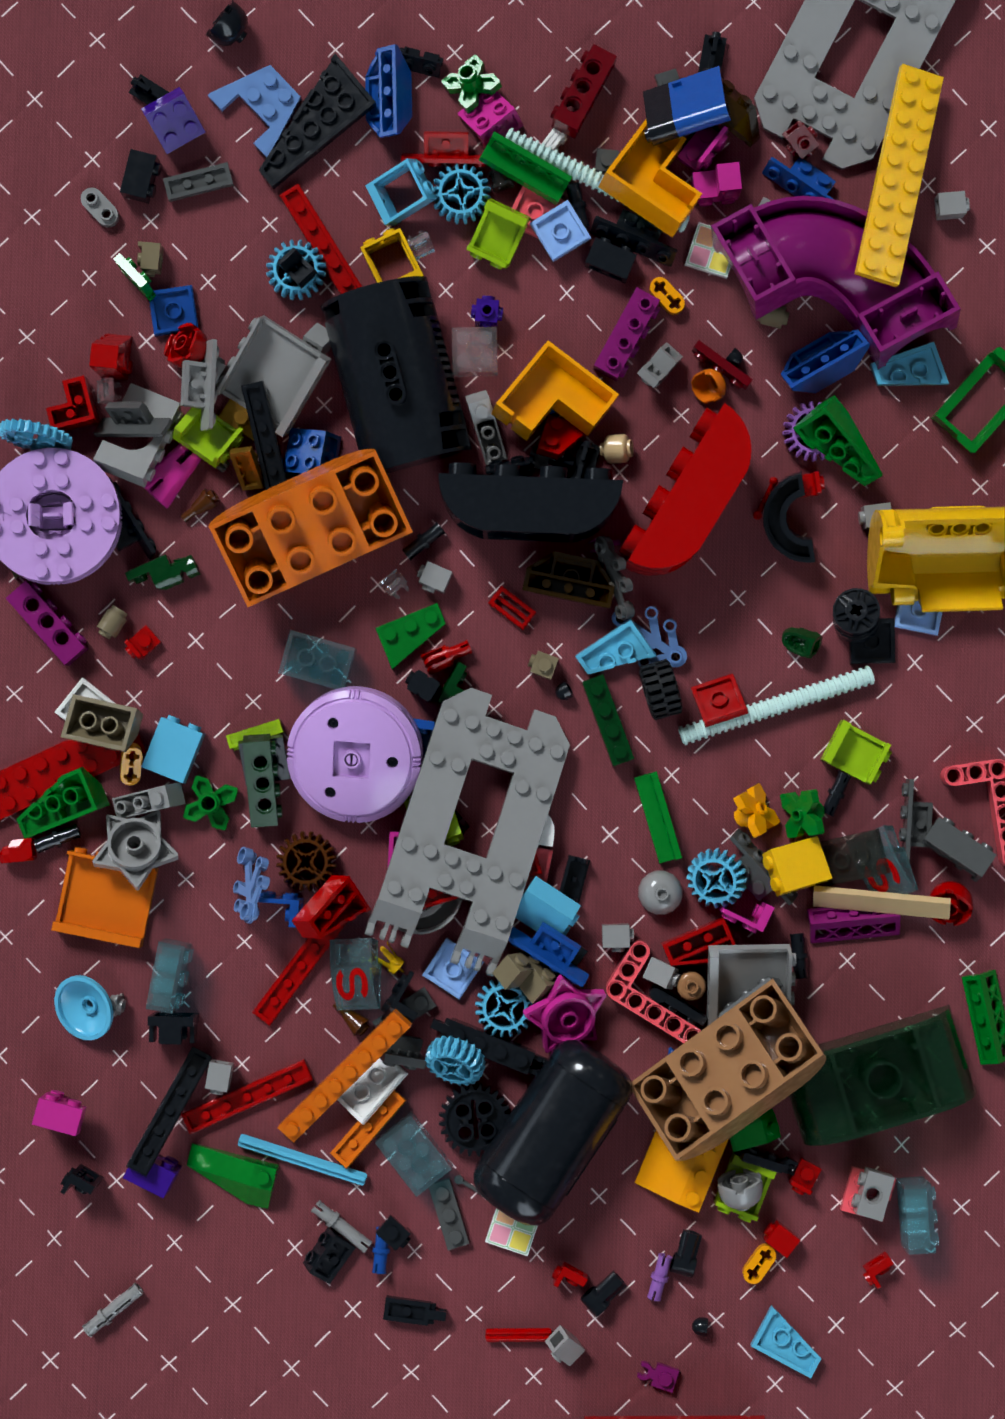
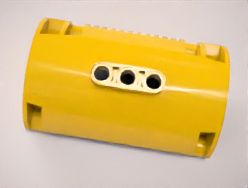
M949 506L932 507L929 509L875 510L871 517L868 535V591L872 594L890 593L892 605H914V601H918L922 612L1003 610L1002 599H1005V507Z

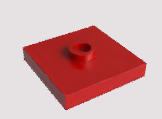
M733 673L691 687V692L705 728L748 714Z

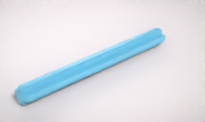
M241 1134L238 1140V1146L360 1186H364L367 1179V1173L349 1167L345 1168L343 1165L246 1134Z

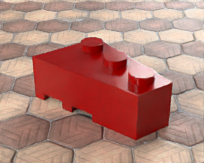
M107 333L104 337L101 336L100 339L91 344L89 366L100 377L128 380V374L132 373L133 362L130 361L132 336Z
M331 875L292 919V922L303 938L321 939L340 928V925L356 919V916L363 912L370 911L371 908L350 876Z
M723 917L661 942L671 966L708 963V945H736Z

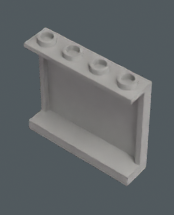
M263 315L251 321L248 327L250 332L238 344L239 352L236 357L233 356L227 364L229 369L226 375H222L216 384L218 387L216 392L217 395L223 394L246 408L241 386L264 381L274 426L277 429L275 433L284 437L289 434L332 359Z
M790 944L708 945L707 1026L719 1018L718 1014L723 1011V1007L726 1004L740 999V995L744 991L755 988L758 985L757 982L767 976L780 979L783 984L781 990L791 1005H794L795 997L794 991L791 992V986H795V972H792V967H796V953H792Z

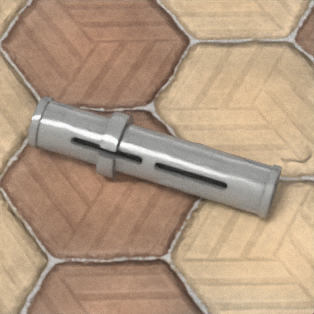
M318 1200L316 1205L322 1211L314 1206L311 1212L325 1221L327 1227L335 1229L364 1253L368 1248L361 1244V1241L368 1246L371 1245L372 1241L339 1216L340 1213L337 1211L333 1212L321 1200Z
M135 1282L107 1307L99 1309L97 1315L82 1326L84 1332L89 1337H92L105 1325L111 1324L114 1317L144 1294L142 1288Z

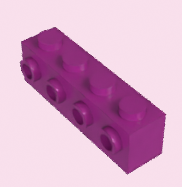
M636 287L593 367L594 370L616 382L619 376L622 378L625 376L629 368L626 365L630 357L634 359L640 348L637 345L639 339H645L651 328L647 326L650 319L655 320L661 310V307L658 306L660 299Z

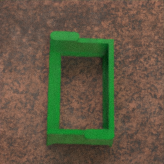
M997 347L989 352L931 417L932 420L936 421L964 446L970 454L975 453L1004 421L1005 404L972 441L951 424L946 417L993 364L997 365L1005 373V350L1001 347Z

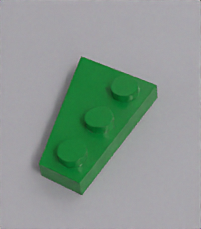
M438 603L376 627L375 629L392 670L446 623Z

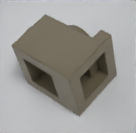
M138 241V247L142 253H138L137 265L140 266V269L148 277H155V274H161L164 250L161 243Z

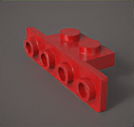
M424 131V154L403 153L401 156V162L407 158L417 159L421 163H428V166L432 167L441 166V163H450L452 167L455 164H458L459 167H462L464 164L486 167V164L479 161L481 155L468 154L469 132Z

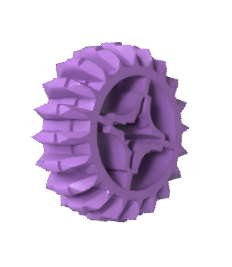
M810 401L808 409L804 403H801L800 410L794 407L792 409L794 415L788 414L786 416L790 422H784L783 426L789 430L783 431L782 435L789 436V438L784 440V444L792 443L788 451L791 452L796 449V458L803 453V461H807L809 455H811L812 462H815L817 455L821 460L825 459V455L816 448L810 449L803 446L799 442L802 439L798 434H795L793 429L799 418L802 416L804 418L814 409V403Z

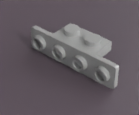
M217 339L206 341L204 362L185 360L182 363L180 406L201 409V431L213 429L216 422L214 404L217 400V392L215 390V381L218 378L216 359L219 356Z

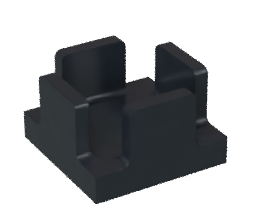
M152 1013L148 1016L149 1042L157 1040L158 1026L159 1044L180 1045L182 1040L187 1039L188 1027H190V1043H195L197 1041L199 1013Z

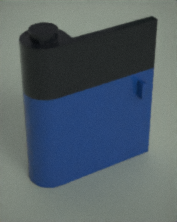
M720 66L643 91L648 128L644 132L647 142H652L654 146L732 120L725 98Z

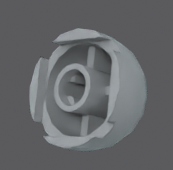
M655 870L647 874L639 884L638 897L641 905L655 915H665L673 912L682 900L683 889L680 881L672 873L665 870Z
M743 1169V1173H736L735 1170L723 1173L717 1180V1188L721 1200L732 1209L747 1211L760 1201L763 1193V1182L759 1172L756 1173Z

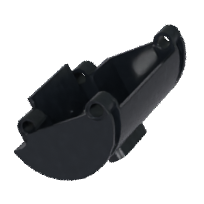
M403 277L374 283L335 296L320 306L325 317V326L358 450L375 449L386 474L472 450L427 277ZM384 345L390 346V354L384 357L380 356V348ZM390 367L396 368L397 371L396 376L392 379H388L385 376L386 370ZM400 389L403 394L402 398L398 401H393L391 398L392 392Z

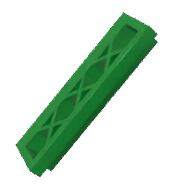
M495 131L479 158V161L555 205L559 202L572 179V176Z
M657 771L634 777L659 864L674 859H681L682 855Z
M996 970L965 975L962 977L980 1064H1000L1005 1061V1055L1002 1054L1001 1050L1002 1044L1005 1049V1011ZM986 977H989L990 988L987 986ZM992 1000H993L994 1003H995V1009H994V1010L992 1009V1004H991V1003H992ZM997 1022L999 1023V1026H1000L999 1032L997 1031V1027H996Z

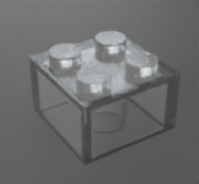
M497 327L452 328L454 377L498 376Z

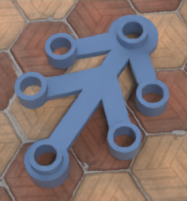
M647 607L645 617L649 620L651 633L637 623L635 624L652 649L657 648L664 654L646 659H648L649 664L667 659L672 667L682 666L687 660V652L682 646L678 645L676 634L677 622L669 618L663 624L664 630L668 632L669 645L661 640L657 618L659 611L657 607ZM649 609L655 610L656 615L654 617L648 615ZM615 612L612 615V622L617 627L629 620L626 619L623 622H619ZM672 622L674 624V628L671 630L666 627V623ZM678 653L680 655V659H672V654ZM638 660L639 667L642 666L641 660Z
M242 847L238 852L237 862L245 866V882L237 880L233 886V893L245 896L246 901L237 899L234 904V911L240 913V919L244 920L245 923L251 924L259 916L260 910L257 903L262 889L266 890L270 884L269 877L260 875L261 871L267 870L269 860L261 856L256 860L257 855L253 849ZM255 863V869L252 874V865Z

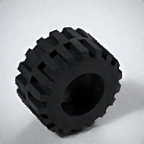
M664 659L640 666L639 674L650 714L654 720L682 713V701L670 662Z

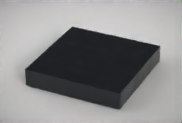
M880 618V626L871 639L862 643L849 642L850 664L896 663L894 618Z

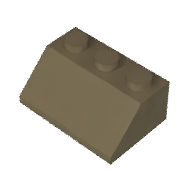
M73 694L61 738L126 752L138 736L143 714L134 707Z

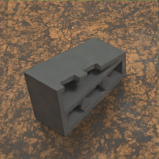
M938 817L922 843L942 858H947L955 864L954 867L958 870L964 869L972 875L970 879L977 882L983 877L996 857V854L993 853L994 849L984 842L980 844L975 841L974 835L966 830L961 832L955 828V823L950 819Z

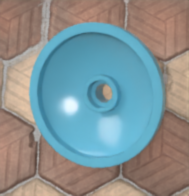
M83 975L71 976L60 983L55 993L54 1005L58 1019L63 1027L73 1036L82 1040H95L106 1034L113 1022V1007L105 989L92 978Z

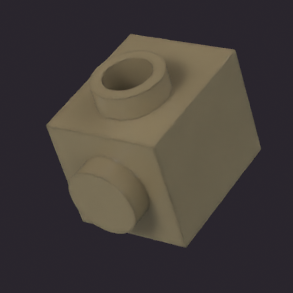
M538 651L536 655L532 654L528 663V667H531L530 673L551 680L559 658Z

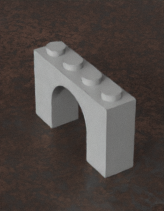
M131 383L122 402H144L154 418H171L173 422L163 437H153L152 441L141 449L128 450L102 440L93 461L104 472L145 488L147 482H151L154 478L156 471L154 468L157 462L160 463L165 454L163 449L166 443L169 444L172 441L173 429L182 419L183 412L179 402Z

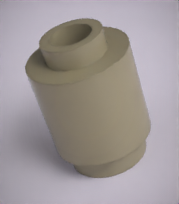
M781 306L756 321H760V324L781 329L782 325H787L790 312H786V307Z
M112 605L110 609L106 610L96 626L100 629L98 633L109 640L111 637L116 638L127 620L125 618L128 614Z

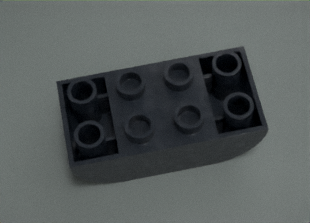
M449 463V473H439V485L445 508L452 520L465 532L481 539L568 543L587 539L607 524L619 501L623 480H613V469L587 468L584 479L567 478L568 468L560 466L540 467V477L522 476V466L511 464L495 465L494 475H477L476 464Z

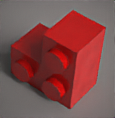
M84 375L63 380L67 403L46 408L50 426L57 427L58 430L69 431L100 423L89 380Z

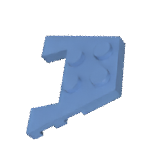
M271 65L208 94V98L222 112L240 97L260 117L269 129L253 144L266 158L279 142L286 125L290 122L301 101V96Z

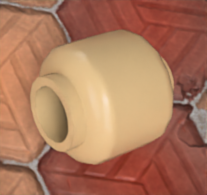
M626 434L607 435L604 443H600V455L604 456L605 460L610 464L626 463L630 457H633V441Z

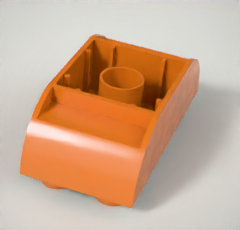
M363 449L340 456L253 495L222 512L208 526L247 607L413 532L375 449Z

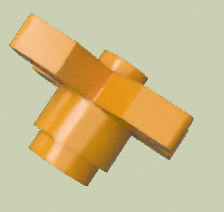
M760 783L747 789V792L745 791L733 798L737 806V810L734 812V819L739 826L748 827L753 838L767 832V829L780 823L776 812L767 807L765 803L766 794Z

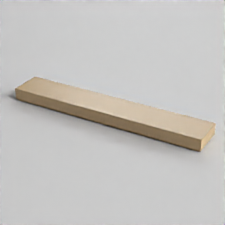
M814 885L813 907L948 920L950 918L951 898Z

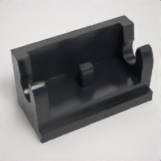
M568 854L559 891L579 903L590 860Z

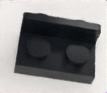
M80 1164L76 1169L72 1167L63 1178L61 1185L64 1187L61 1193L65 1194L74 1185L78 1192L91 1195L104 1177Z
M328 1227L319 1236L318 1242L313 1249L306 1254L303 1264L310 1274L330 1284L356 1247L348 1240L337 1235L332 1228Z

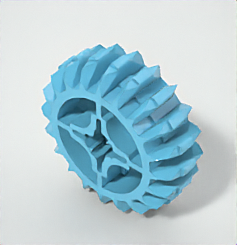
M455 164V170L453 171L447 166V174L442 171L439 172L442 180L434 179V184L437 185L434 186V193L437 198L434 200V202H437L434 204V209H441L439 212L440 217L447 214L446 221L448 222L451 221L452 217L455 218V224H459V219H463V223L467 224L468 217L473 222L476 221L475 213L482 217L483 212L480 208L485 209L484 206L487 200L491 198L487 194L491 192V188L485 186L488 184V179H481L483 176L482 171L475 175V166H472L470 171L467 170V164L463 165V169H459V165ZM462 178L471 180L477 188L466 186ZM455 179V187L443 193L446 185ZM459 185L461 186V190H463L464 193L463 203L461 202V198L458 194ZM479 195L477 202L467 209V201ZM445 200L456 202L460 210L451 208L446 204Z
M290 240L289 247L282 242L283 250L280 251L276 247L274 251L277 256L269 255V259L274 263L266 264V267L271 269L266 272L267 277L272 278L269 284L271 286L276 285L274 288L276 293L282 290L281 296L283 298L288 293H290V300H294L295 294H298L299 300H303V293H306L307 297L310 298V290L312 289L317 293L319 290L316 284H324L319 278L326 277V272L321 271L326 268V264L323 262L319 263L324 257L322 254L316 256L319 250L317 247L310 250L311 243L309 242L304 247L302 240L298 241L297 246H295L293 240ZM292 248L305 255L303 258L308 263L312 260L314 269L318 273L302 289L299 286L287 285L288 283L291 284L293 280L286 273L282 280L279 278L280 265L278 261Z
M716 848L714 852L711 849H707L705 853L700 852L697 855L698 858H693L691 861L693 865L688 867V871L691 873L687 875L686 879L691 880L688 888L695 889L692 892V896L697 894L700 896L698 902L704 899L706 900V907L713 903L714 908H718L720 904L725 908L728 906V902L734 904L736 898H741V891L746 889L743 883H746L747 877L742 876L745 874L746 869L739 868L742 861H734L736 854L729 857L728 850H724L721 854L720 849ZM707 863H719L722 866L717 868L712 865L709 866ZM728 870L730 871V873H731V875H732L733 884L731 883V880H730V879L728 878V876H727V871H728ZM701 872L703 873L702 876H703V877L706 879V881H707V885H706V886L704 885V883H703V881H702ZM722 872V874L719 876L718 881L712 884V882L715 880V876ZM719 889L722 892L725 890L727 893H715L712 890Z
M490 980L489 984L492 988L489 989L483 985L482 989L486 994H477L479 998L483 999V1001L475 1002V1006L482 1007V1009L475 1011L476 1015L483 1014V1017L478 1022L483 1023L487 1021L484 1029L488 1030L492 1026V1035L496 1034L497 1029L501 1030L500 1037L502 1038L504 1037V1031H508L509 1037H513V1029L518 1034H521L519 1026L522 1025L527 1029L528 1024L525 1022L527 1018L522 1014L516 1020L513 1009L522 1001L524 1002V1009L532 1003L519 987L510 989L519 994L517 997H504L500 991L504 987L498 981V984L495 985L494 981ZM494 993L498 1004L492 1011L487 1012V1001ZM499 997L506 1004H511L512 1007H509L510 1015L505 1010H499V1007H501ZM502 1015L511 1024L502 1025L493 1021L492 1018Z
M450 1035L448 1038L446 1036L435 1038L434 1041H431L425 1054L426 1066L430 1068V1072L435 1073L436 1077L442 1078L443 1081H449L451 1084L457 1083L459 1086L462 1084L466 1086L475 1084L482 1077L485 1069V1056L481 1053V1050L475 1048V1044L468 1043V1040H461L460 1037L454 1038Z

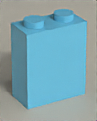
M174 716L161 717L141 767L184 784L187 782L205 733L200 732L201 727L189 723L187 727L180 724L181 719Z
M535 876L522 895L515 918L536 932L544 922L566 936L571 928L570 926L573 927L580 916L577 912L581 905Z

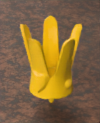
M387 941V945L393 954L384 946H381L380 950L390 963L377 956H373L372 959L386 967L392 974L398 970L403 973L404 971L400 967L404 961L395 954Z

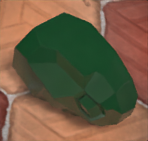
M790 627L782 633L783 645L789 651L805 658H812L818 652L823 638L819 633L804 628Z

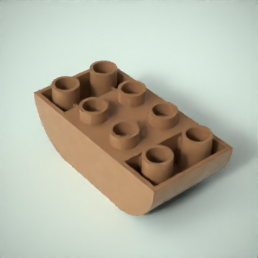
M771 979L633 1080L632 1092L675 1161H684L701 1155L725 1142L798 1090L822 1068L826 1061V1055L774 979Z

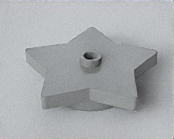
M159 810L141 818L129 819L107 814L108 840L95 856L92 863L94 867L120 871L135 890L138 891L153 868L179 859V855L161 837V814Z

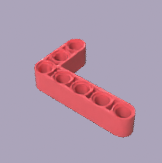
M990 759L943 768L940 778L948 786L986 781L998 860L1005 867V841L1002 838V834L1005 831V819L1002 820L999 817V810L1005 807V793L1000 798L995 793V789L999 785L1003 786L1005 790V761L1002 759ZM995 763L1001 766V772L998 775H994L992 772V766ZM973 766L979 770V775L975 779L969 774ZM950 770H955L957 773V779L954 782H950L947 778Z
M635 940L630 944V947H628L606 984V992L612 1000L682 1043L688 1041L687 1034L690 1031L695 1030L699 1033L701 1030L680 1015L673 1013L662 1004L655 1002L652 998L631 986L650 955L649 946L642 940ZM643 945L645 947V954L640 957L635 956L633 953L635 946ZM625 964H631L634 967L633 973L629 976L622 974L621 969ZM614 983L622 986V991L618 995L610 992V987ZM631 996H640L641 1003L638 1006H631L629 1004ZM658 1007L660 1015L657 1018L649 1017L648 1011L650 1008ZM671 1019L679 1020V1027L675 1030H670L667 1027Z

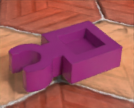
M641 1361V1366L646 1367L648 1371L645 1374L637 1372V1377L641 1380H648L650 1378L652 1379L651 1386L673 1393L679 1369L657 1362L656 1368H653L649 1362Z

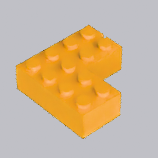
M645 119L605 172L598 187L673 238L696 206L702 193L667 170L682 149L686 138L682 136L654 146L652 142H647L644 130L648 128Z
M548 340L497 401L491 414L506 426L509 423L512 424L511 430L526 441L552 409L589 436L613 406L619 394Z

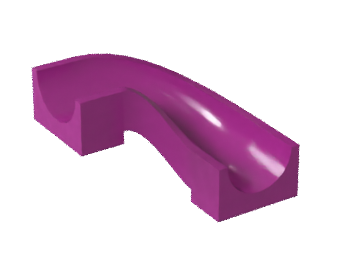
M816 196L785 197L769 201L755 208L750 204L711 225L713 247L716 253L721 252L734 270L747 296L751 313L755 320L801 296H814L823 299L835 307L847 319L854 330L858 329L870 343L867 352L877 365V369L886 366L888 360L898 350L921 335L939 328H947L948 331L957 328L961 308L939 272L935 273L926 259L910 242H908L900 284L897 287L854 274L868 213L854 205Z

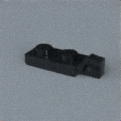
M755 1147L735 1152L743 1162L794 1176L798 1165L795 1160L787 1156L780 1159L778 1155L766 1151L765 1154L760 1153Z
M386 1295L384 1320L425 1326L434 1324V1320L446 1321L447 1309L436 1308V1303Z

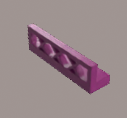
M824 907L807 909L810 925V943L900 935L901 915ZM886 923H894L892 928H884L882 926ZM865 925H870V926H872V927H871L870 929H868V930H861V929H860V928H862V927L865 926ZM841 928H849V930L846 932L838 931ZM825 929L827 931L824 934L815 935V930Z

